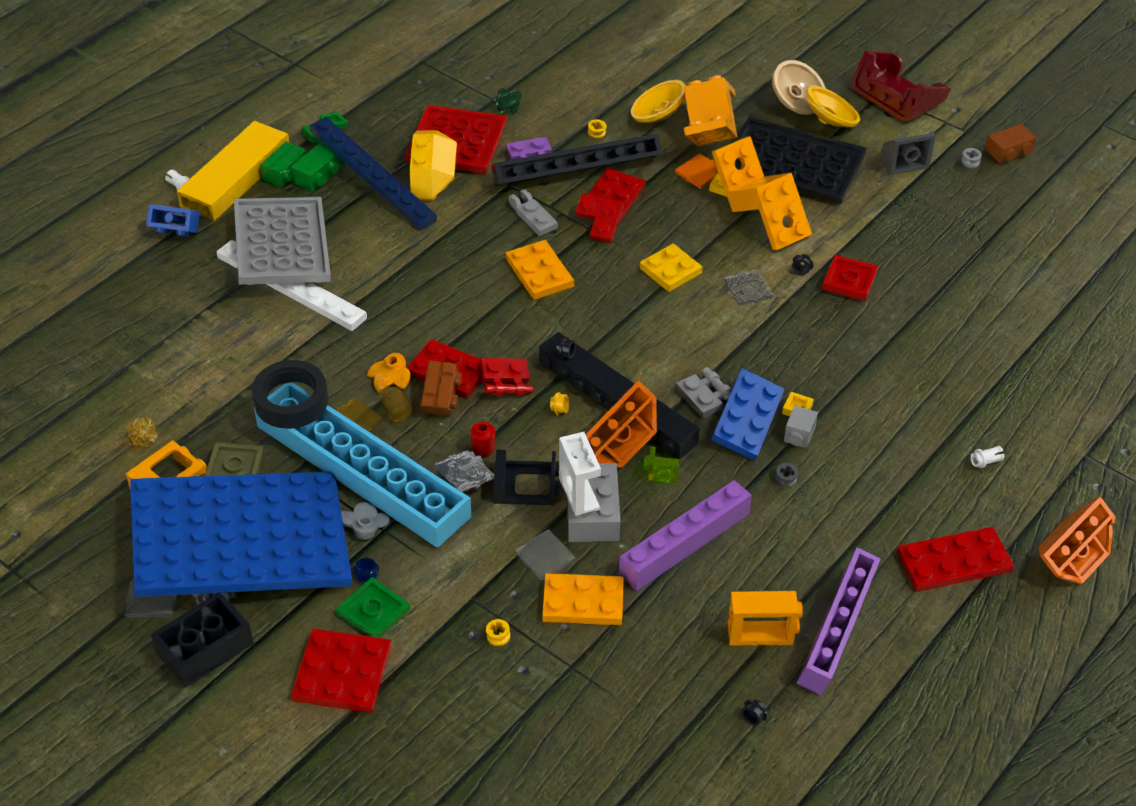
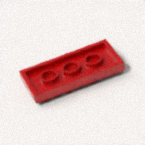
M994 527L900 545L897 548L898 557L915 592L1012 572L1014 564Z

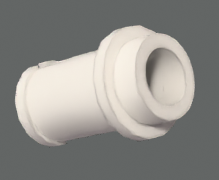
M175 170L167 172L172 179L165 176L166 181L174 185L177 190L190 179L187 176H181Z
M1000 446L986 450L976 449L971 454V462L973 466L984 468L990 463L1001 462L1004 460V453L995 454L1002 452L1003 449Z

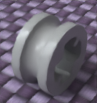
M967 148L963 151L961 162L968 168H976L980 165L982 153L978 149Z

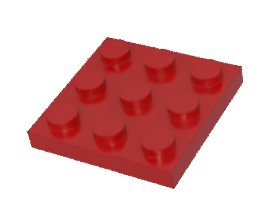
M312 629L291 694L292 701L373 713L392 646L391 639Z

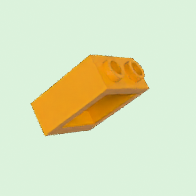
M796 591L731 592L727 622L729 645H793L795 634L800 633L799 618H802L803 615L802 602H797ZM787 617V621H743V619Z

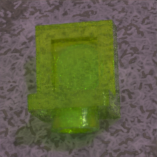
M651 446L650 455H645L644 470H648V480L677 483L679 459L655 457L656 447Z

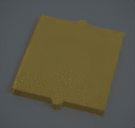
M354 397L343 406H338L336 410L370 433L372 429L383 422V417Z

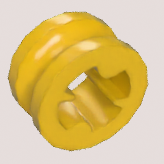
M592 120L589 122L588 135L590 137L602 138L605 136L606 123L604 121Z
M496 619L489 622L486 626V636L490 644L502 646L508 643L511 635L509 624L506 621ZM497 630H502L503 632H499V635H494V631L497 633Z

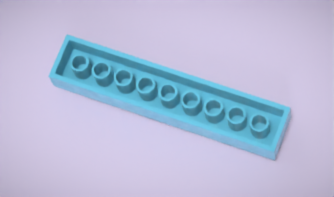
M288 382L270 394L267 399L275 405L294 406L305 402L312 395L293 382ZM327 405L324 413L314 422L292 429L277 428L265 423L260 419L255 410L258 428L322 471L335 475L337 481L438 548L471 518V498L330 406Z

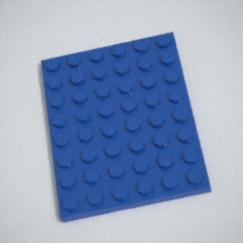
M330 472L130 479L135 597L351 586L352 584L336 478Z

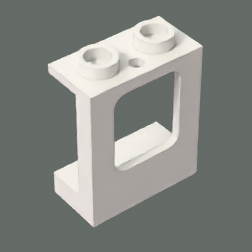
M580 432L560 437L559 479L575 516L600 510L588 479L601 476V468L585 433Z

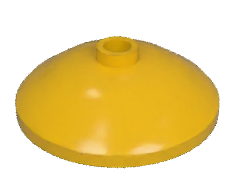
M670 80L648 89L634 102L631 108L633 119L641 123H653L669 118L685 100L684 86L686 85L684 82Z
M810 86L807 89V101L812 111L822 123L850 128L857 126L860 122L858 112L839 95L819 86Z

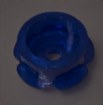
M362 558L357 561L354 567V575L362 582H367L371 577L376 579L379 566L371 558Z

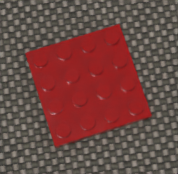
M427 105L416 131L438 130L456 141L455 170L487 174L506 126L507 116ZM412 141L405 155V160L409 163L411 162Z

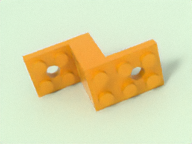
M713 76L709 78V81L701 82L697 80L690 82L688 86H684L690 120L689 126L684 127L687 138L697 147L738 138L731 99L736 98L735 89L724 77Z
M751 136L711 151L732 212L759 209L773 250H779L812 235L792 173L764 177ZM737 158L741 161V168L739 170L736 169L734 164ZM784 216L789 219L787 228L782 223Z

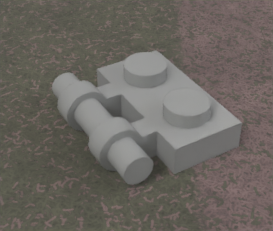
M708 367L704 368L701 372L705 377L704 379H700L694 374L676 383L677 392L702 419L721 411L723 407L722 401L728 400L732 390L728 385H724L720 381V376L715 371H711ZM714 387L717 391L713 393L709 388Z

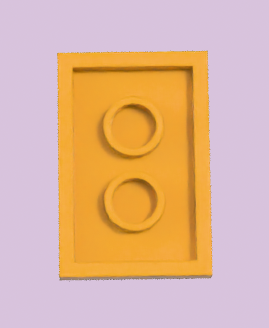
M546 240L506 252V260L533 300L574 287V279Z
M546 573L543 622L622 625L624 577Z

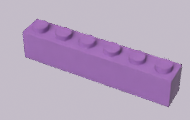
M735 480L621 555L619 576H623L624 581L635 591H638L750 514L752 495Z
M855 549L845 567L797 684L819 695L823 694L833 677L880 558L862 549Z

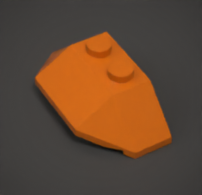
M638 380L585 434L599 464L617 463V468L623 467L657 432L656 396Z
M1097 497L1065 518L1038 546L1040 557L1055 577L1080 585L1110 555L1113 537L1112 525L1115 523V515L1103 499Z

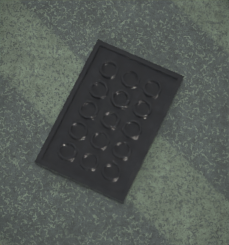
M748 117L738 134V138L735 140L751 136L764 177L792 173L798 193L837 204H842L867 151V148L752 117ZM737 158L734 164L736 169L739 170L741 168V161Z

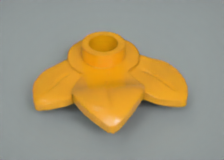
M391 353L383 361L373 364L367 372V377L374 378V387L378 393H381L393 383L398 388L404 390L408 386L410 372L406 368L404 356L400 353Z

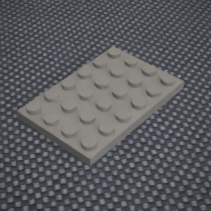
M321 197L234 199L239 285L331 282Z

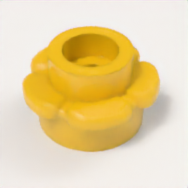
M560 392L555 393L554 397L550 399V408L557 416H560V413H567L569 409L568 395L561 394Z

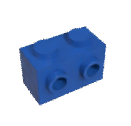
M149 204L146 226L155 227V232L169 233L170 229L176 230V235L189 236L190 232L197 233L200 211Z

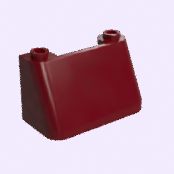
M865 51L851 81L852 88L857 93L901 121L914 120L944 102L951 91V88L943 83H935L932 86L918 83L916 86L900 76L903 67L902 59L889 51Z

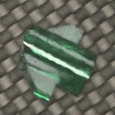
M504 88L498 90L499 97L494 99L496 109L500 113L509 110L512 115L516 114L521 101V92Z

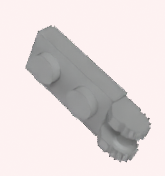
M526 189L519 193L524 204H521L520 199L515 194L509 196L510 205L538 236L558 229V222L535 199H532L531 194Z

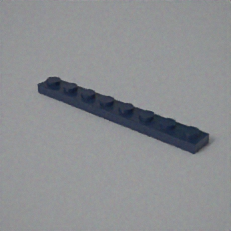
M324 117L310 125V132L420 231L437 221V215L329 118Z

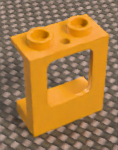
M172 440L128 471L126 477L129 488L130 479L160 478L151 468L171 453H173V458L186 468L176 477L205 476L207 466L200 458L196 459L192 456L185 446H180Z

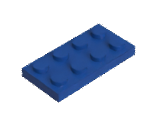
M742 368L711 440L755 461L784 388Z

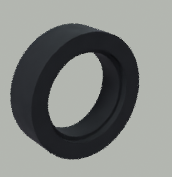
M285 360L271 364L256 376L252 385L257 415L265 423L277 428L292 429L308 425L324 413L328 404V392L324 374L319 368L305 361ZM288 382L304 383L314 390L308 400L294 406L275 405L267 399L269 392L273 388Z

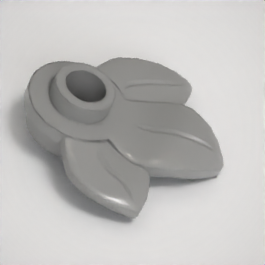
M368 502L358 503L354 511H341L343 525L351 527L355 536L360 539L372 538L378 528L387 526L390 521L388 514L377 513L376 507Z

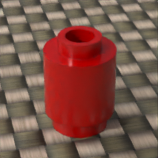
M488 422L475 423L470 430L471 448L477 456L485 458L490 456L495 450V428Z

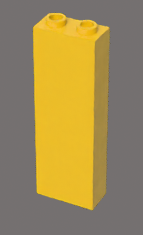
M253 121L177 190L180 207L200 211V216L212 221L218 219L234 204V199H239L261 178L260 165L283 143L289 142L288 134Z

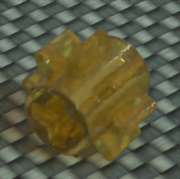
M136 417L134 421L131 420L126 428L130 432L128 440L137 447H148L158 437V434L155 433L157 429L156 424L147 417H141L140 419Z

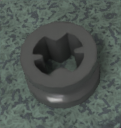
M791 463L778 465L775 474L776 482L786 487L794 485L798 477L797 467ZM785 473L790 474L788 477L783 476Z

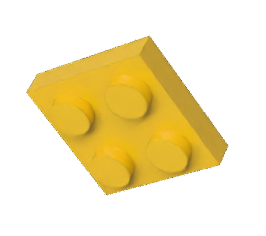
M674 243L640 262V269L668 292L702 274L703 266Z

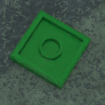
M371 577L339 605L335 611L338 617L364 636L380 638L408 613L411 607L410 603Z

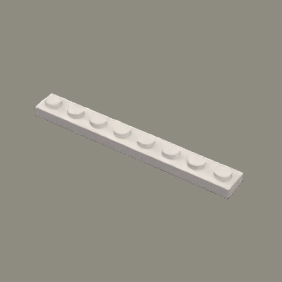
M230 240L217 251V257L238 269L236 241ZM312 282L266 284L350 331L356 329L367 319L366 311Z

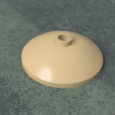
M788 60L779 64L772 75V85L775 94L785 107L802 115L814 114L807 101L806 91L810 86L825 88L822 79L816 71L800 61Z

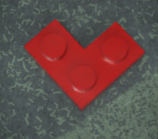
M582 194L576 209V216L595 220L590 233L591 239L612 243L624 204L621 201Z

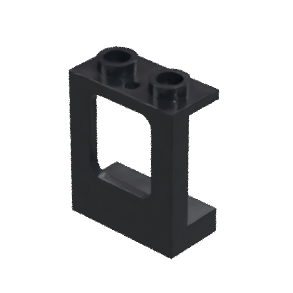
M496 450L493 485L494 504L554 505V495H559L560 480H555V476H559V461H556V451H552V462L508 461L506 450ZM518 474L550 476V492L547 495L515 493L516 476Z

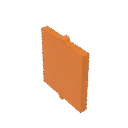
M699 153L675 169V173L684 178L686 182H690L701 189L712 182L718 173V169L714 160H710Z

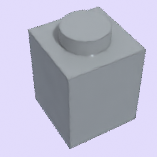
M794 406L786 425L784 442L808 448L816 428L818 412Z

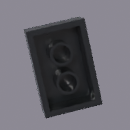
M221 592L216 593L151 634L156 654L184 687L189 686L254 644L250 624Z

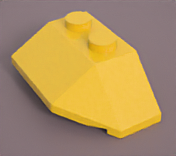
M438 130L416 131L413 134L410 185L411 192L421 201H433L455 177L457 142Z

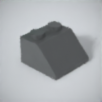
M930 133L883 143L881 161L889 174L894 175L928 169L936 135Z

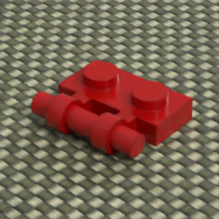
M481 358L479 366L482 383H491L485 384V394H494V396H502L503 394H514V396L532 394V385L523 384L528 383L530 380L527 359Z

